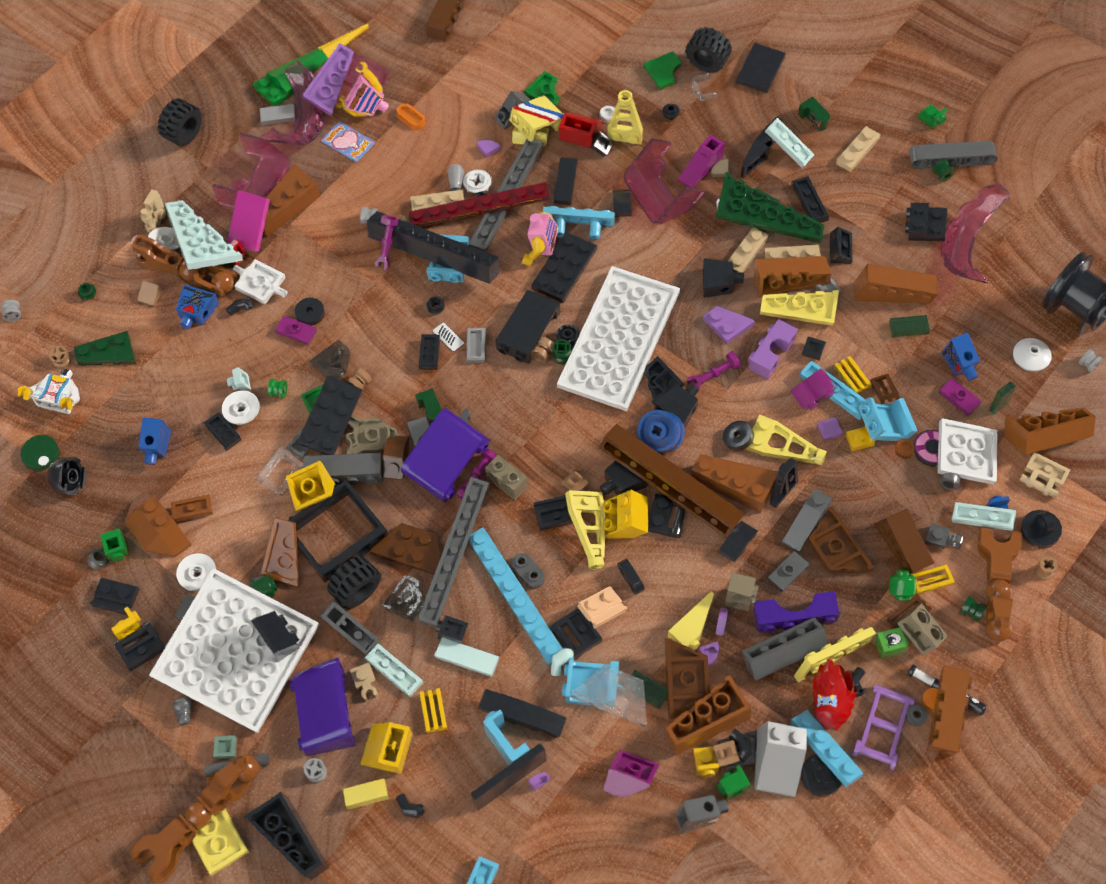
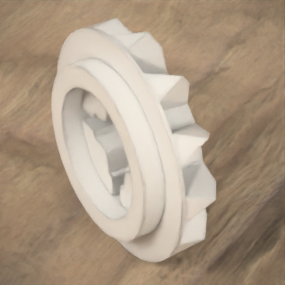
M472 170L464 177V188L468 192H473L474 195L479 191H488L489 186H491V177L486 171ZM478 178H479V179H480V183H479L477 186H475V183L477 182V180H478Z

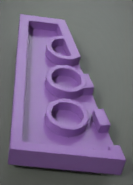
M339 43L308 86L302 98L332 116L354 56V51Z

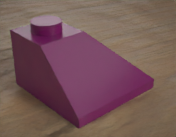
M620 749L609 768L603 790L613 796L624 798L649 788L660 764Z

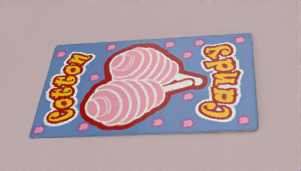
M340 121L321 140V142L355 162H358L375 144L373 140Z

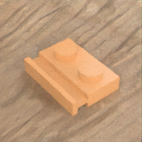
M611 586L584 599L577 606L586 619L592 622L594 629L625 613L627 607L621 603L622 600Z

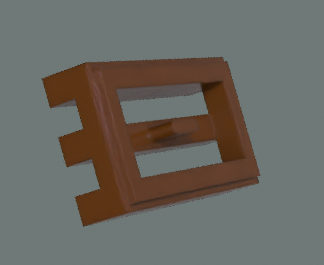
M889 374L870 379L881 405L885 404V400L892 402L894 397L896 400L900 399L899 393ZM884 379H886L892 393L888 392L883 382ZM876 382H879L885 395H882Z
M917 594L889 616L887 621L894 628H899L898 621L895 622L894 620L916 602L918 603L916 606L922 603L928 612L932 608L927 606L926 602L921 600Z

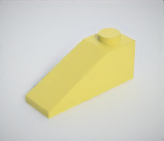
M712 591L668 631V638L693 650L700 645L699 641L714 599Z

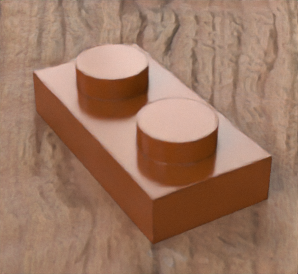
M209 494L171 502L172 518L175 522L213 515Z

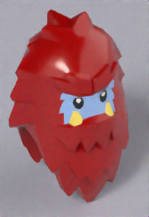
M828 659L824 665L819 666L817 676L813 680L812 694L815 709L813 712L825 730L831 728L838 731L851 715L856 692H854V683L849 670L845 672L841 665L836 664L835 666L832 659Z

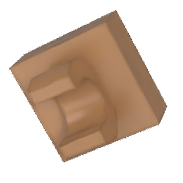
M574 471L561 482V486L567 491H584L589 486V482L577 471Z
M734 740L712 747L719 768L740 761Z

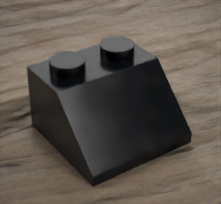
M275 611L251 620L279 662L300 648L297 644L300 641L293 630L291 632L288 631L286 625L289 623L282 614L278 616Z

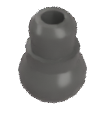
M189 698L174 700L172 708L177 716L178 724H189L190 709L192 708L191 700Z

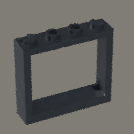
M347 480L334 486L331 497L302 509L301 512L289 517L288 520L296 523L297 531L348 496L374 527L373 531L322 567L297 537V548L324 583L329 581L344 563L357 556H364L388 535L387 529Z

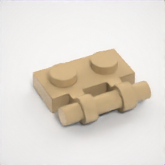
M152 189L144 201L145 208L140 211L141 219L149 233L156 229V225L159 226L166 217V209L158 191Z
M1034 452L1025 468V471L1031 473V476L1022 474L1019 481L1025 483L1029 488L1033 487L1041 491L1045 496L1049 495L1056 499L1059 491L1052 487L1055 485L1061 488L1070 469ZM1039 477L1047 481V485L1037 481L1036 478Z

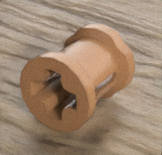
M1044 556L1035 568L1036 576L1041 580L1051 579L1058 568L1057 560L1051 556Z

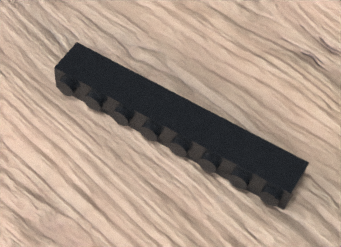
M376 211L367 219L368 238L379 242L382 241L386 225L381 224V218L386 214ZM400 219L398 220V225L393 227L391 237L393 241L390 246L446 268L454 269L488 284L499 275L498 256Z

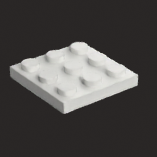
M942 418L939 421L938 473H954L963 479L994 485L997 482V430Z

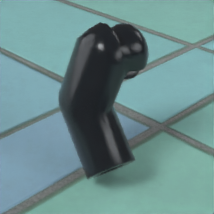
M243 298L234 301L226 308V311L229 315L233 316L242 307L248 311L254 304L250 301V298Z
M857 667L851 674L856 697L862 696L865 692L860 684V680L866 672L861 667Z
M734 729L729 737L739 744V758L747 760L753 752L750 739L737 729Z

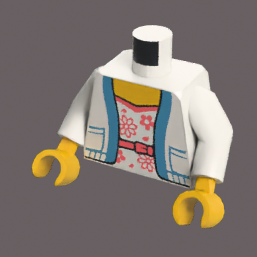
M65 368L61 370L59 376L47 374L44 379L34 386H21L18 388V397L23 396L24 400H29V397H31L38 407L65 414H70L73 409L72 406L80 401L79 390L73 380L70 379L73 373Z

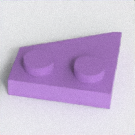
M719 306L703 316V320L726 344L754 326L755 322L753 319Z

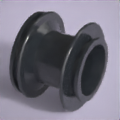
M1084 251L1079 253L1064 268L1042 302V307L1047 309L1048 314L1054 313L1063 306L1081 318L1083 321L1078 329L1079 335L1084 334L1089 329L1095 331L1106 320V281L1089 270L1094 256H1087V253Z

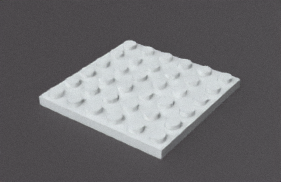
M213 568L149 676L258 733L320 624ZM275 611L278 616L282 614L289 623L286 625L288 631L291 632L293 630L300 641L297 644L300 648L279 662L251 622L253 618Z

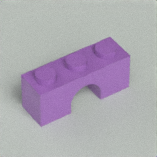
M780 319L775 324H771L766 338H761L757 351H753L748 358L750 362L749 370L769 379L778 366L779 356L772 353L771 350L778 348L787 352L796 339L798 329Z

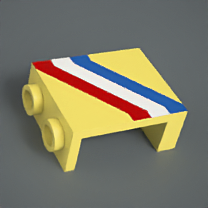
M541 96L513 107L509 121L531 142L534 139L536 130L551 125L556 131H559V125L564 114L545 96Z

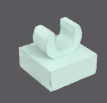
M239 367L233 369V377L227 379L228 386H232L233 390L250 391L248 374Z

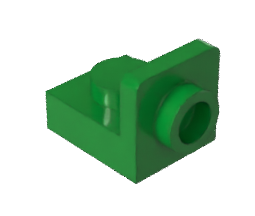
M930 104L919 113L918 118L934 129L938 125L944 124L947 119L948 109L944 108L939 111Z

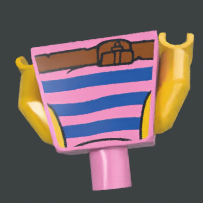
M360 62L363 65V70L356 66V71L363 72V75L360 74L347 98L344 96L338 97L342 104L337 102L336 107H344V110L354 117L373 116L377 109L386 112L389 104L383 101L384 95L381 84L370 70H367V64Z
M541 212L531 215L528 238L533 250L529 255L525 253L522 264L531 266L533 260H536L540 255H552L559 227L550 213Z

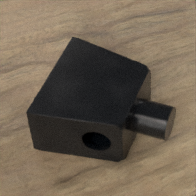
M703 259V298L733 293L734 283H744V272H733L732 262Z
M692 384L686 389L676 385L655 402L654 410H663L675 414L681 419L684 428H686L698 407V399L695 395L699 390Z
M615 460L604 471L606 482L599 487L605 496L612 491L620 495L629 490L637 492L646 488L648 483Z

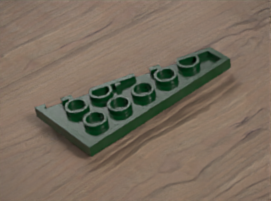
M728 172L725 173L715 218L821 243L824 224L807 215L795 212V209L791 206L786 207L780 204L778 199L757 188L753 189L745 185L746 182L741 179L739 181L734 179Z

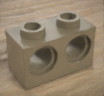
M499 455L485 467L486 478L514 500L528 488L527 477Z
M732 572L725 606L749 611L750 605L754 606L758 586H755L756 578Z
M922 603L908 611L897 622L898 626L922 656L936 649L947 637V634Z

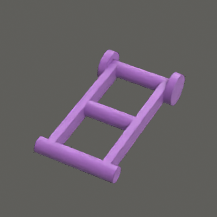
M874 684L872 692L876 693L862 740L857 739L852 756L856 757L859 753L890 764L889 769L894 770L899 755L895 753V749L908 706H913L915 698ZM880 695L904 703L898 725L874 717ZM871 725L895 733L889 755L865 747Z

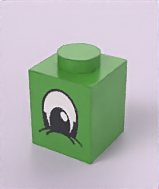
M900 627L879 632L874 640L881 659L905 653L909 645L908 637Z

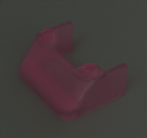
M240 133L244 151L261 157L249 180L237 179L230 188L213 184L212 187L219 204L234 207L238 190L266 198L290 170L289 158L272 143L267 142V139Z
M651 138L625 171L624 182L653 224H663L687 213L705 192L703 189L684 187L678 196L674 198L660 177L665 171L666 166L662 155L670 147L671 142Z

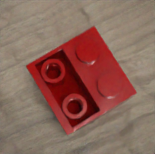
M574 112L565 113L559 125V140L590 148L596 133L601 129L603 120Z

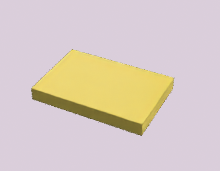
M226 808L218 813L216 817L212 814L209 824L204 828L197 829L200 833L192 841L211 876L249 853Z

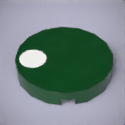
M48 435L31 437L24 443L20 452L22 462L33 471L46 470L45 468H48L60 455L57 442Z

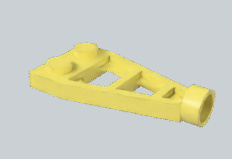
M623 90L618 94V102L608 124L607 137L613 141L641 145L643 127L632 98V93ZM620 109L628 110L631 114L620 113ZM619 120L631 122L633 127L617 123Z
M760 414L753 427V442L746 448V450L761 456L786 460L792 458L795 461L816 463L821 466L827 454V451L815 447L778 421ZM777 433L784 437L787 441L785 447H770L768 443L772 434ZM795 442L803 446V454L799 455L789 452L791 443Z
M568 491L565 493L568 512L587 555L589 569H601L605 566L603 558L605 551L604 522L606 514L603 510L604 500L602 492ZM581 512L594 513L595 526H586L581 517ZM587 532L597 534V544H590Z

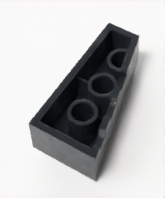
M279 792L244 816L304 877L313 880L330 868L289 797L282 792Z

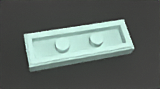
M778 118L765 130L801 168L814 156Z
M955 502L952 523L1013 531L1016 510Z
M443 637L434 655L437 659L490 677L493 676L499 661V656Z
M378 643L364 657L367 663H370L373 668L409 698L423 684L421 678Z

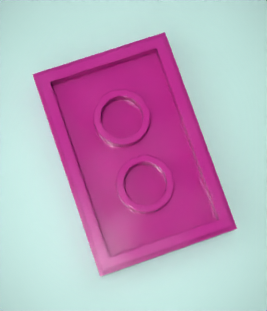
M238 190L227 240L228 243L238 240L244 248L259 252L270 199Z

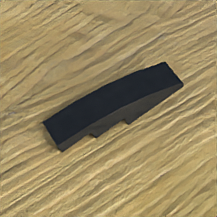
M774 120L764 128L749 149L742 165V178L746 177L768 158L769 148L774 145L775 141L765 130Z
M488 689L484 690L478 706L479 710L486 713L501 710L505 721L514 725L520 724L534 731L539 730L556 738L561 736L566 717Z

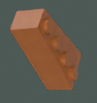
M296 164L292 166L266 197L270 199L263 234L266 237L320 197L317 183Z
M826 256L755 259L753 281L759 298L763 297V295L780 294L816 287L818 284L821 286L830 284L831 271Z
M868 263L853 283L854 301L931 303L938 295L937 275Z
M1086 408L1059 410V414L1041 412V416L1031 417L1030 414H1024L1022 418L1014 419L1013 416H1007L1005 418L1004 437L1023 453L1033 454L1037 451L1093 437L1096 416Z
M700 454L691 470V476L707 488L761 513L771 495L778 475V471Z

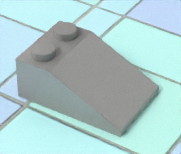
M769 721L757 727L754 790L795 797L806 753L807 729Z

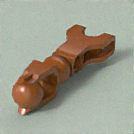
M139 234L131 240L133 251L138 253L136 260L143 268L151 271L161 270L172 275H178V277H182L186 281H195L198 289L215 293L220 297H225V293L233 289L234 278L237 277V274L233 271L225 270L221 265L188 270L183 256L181 257L177 252L161 246L154 239ZM138 242H144L146 245L145 247L137 246L136 244ZM208 273L214 274L211 283L202 280Z
M981 527L978 534L977 551L987 562L988 582L986 595L989 600L986 607V632L992 643L998 645L1001 641L1007 640L1012 635L1013 628L1009 620L1013 599H1011L1013 591L1010 582L1012 561L1018 556V552L1022 547L1021 532L1011 531L1008 542L1000 543L992 537L990 528Z

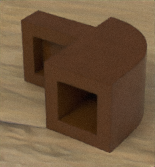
M395 435L388 437L383 455V460H385L383 477L404 478L401 467L408 457L410 437Z

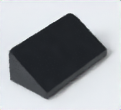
M840 227L830 232L831 263H852V232Z

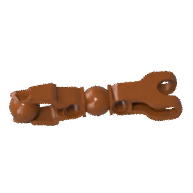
M246 753L227 764L214 774L211 783L197 797L199 801L190 804L185 810V815L180 814L179 817L172 820L158 834L143 836L132 847L130 856L136 862L142 863L155 856V860L147 872L148 878L152 883H162L176 870L179 854L200 833L197 829L204 828L209 824L212 814L216 817L218 813L222 812L233 801H237L243 796L261 770V766L255 757Z

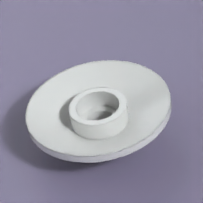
M157 228L148 235V237L154 239L167 249L173 251L180 248L173 228Z
M1026 338L1015 345L1013 357L1021 368L1035 372L1041 371L1049 365L1051 351L1041 340Z
M249 391L233 392L226 397L222 404L224 418L236 425L249 423L257 416L260 409L257 397Z
M205 554L189 555L178 565L176 572L177 580L183 588L190 591H199L213 568L216 569V565ZM197 573H201L200 576L195 577Z

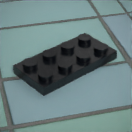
M565 232L553 250L552 255H550L532 283L531 289L564 303L595 254L597 245Z
M327 375L297 444L323 455H335L363 389Z

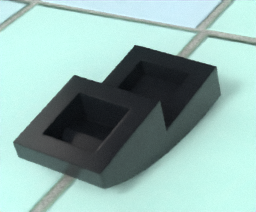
M612 190L615 217L632 216L630 190Z
M741 520L725 540L718 553L735 563L744 553L748 544L755 538L758 530Z

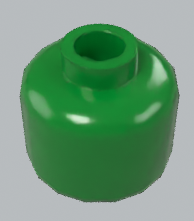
M897 570L896 574L889 577V593L896 600H911V597L916 594V577L909 574L908 570Z

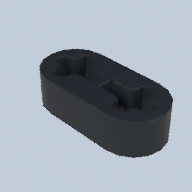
M624 559L618 562V569L635 595L645 590L644 585L629 560Z

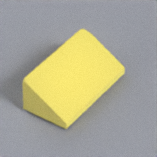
M514 127L512 143L524 144L527 138ZM540 128L536 130L534 140L543 142V146H546L549 129Z
M385 778L343 789L347 810L389 799Z

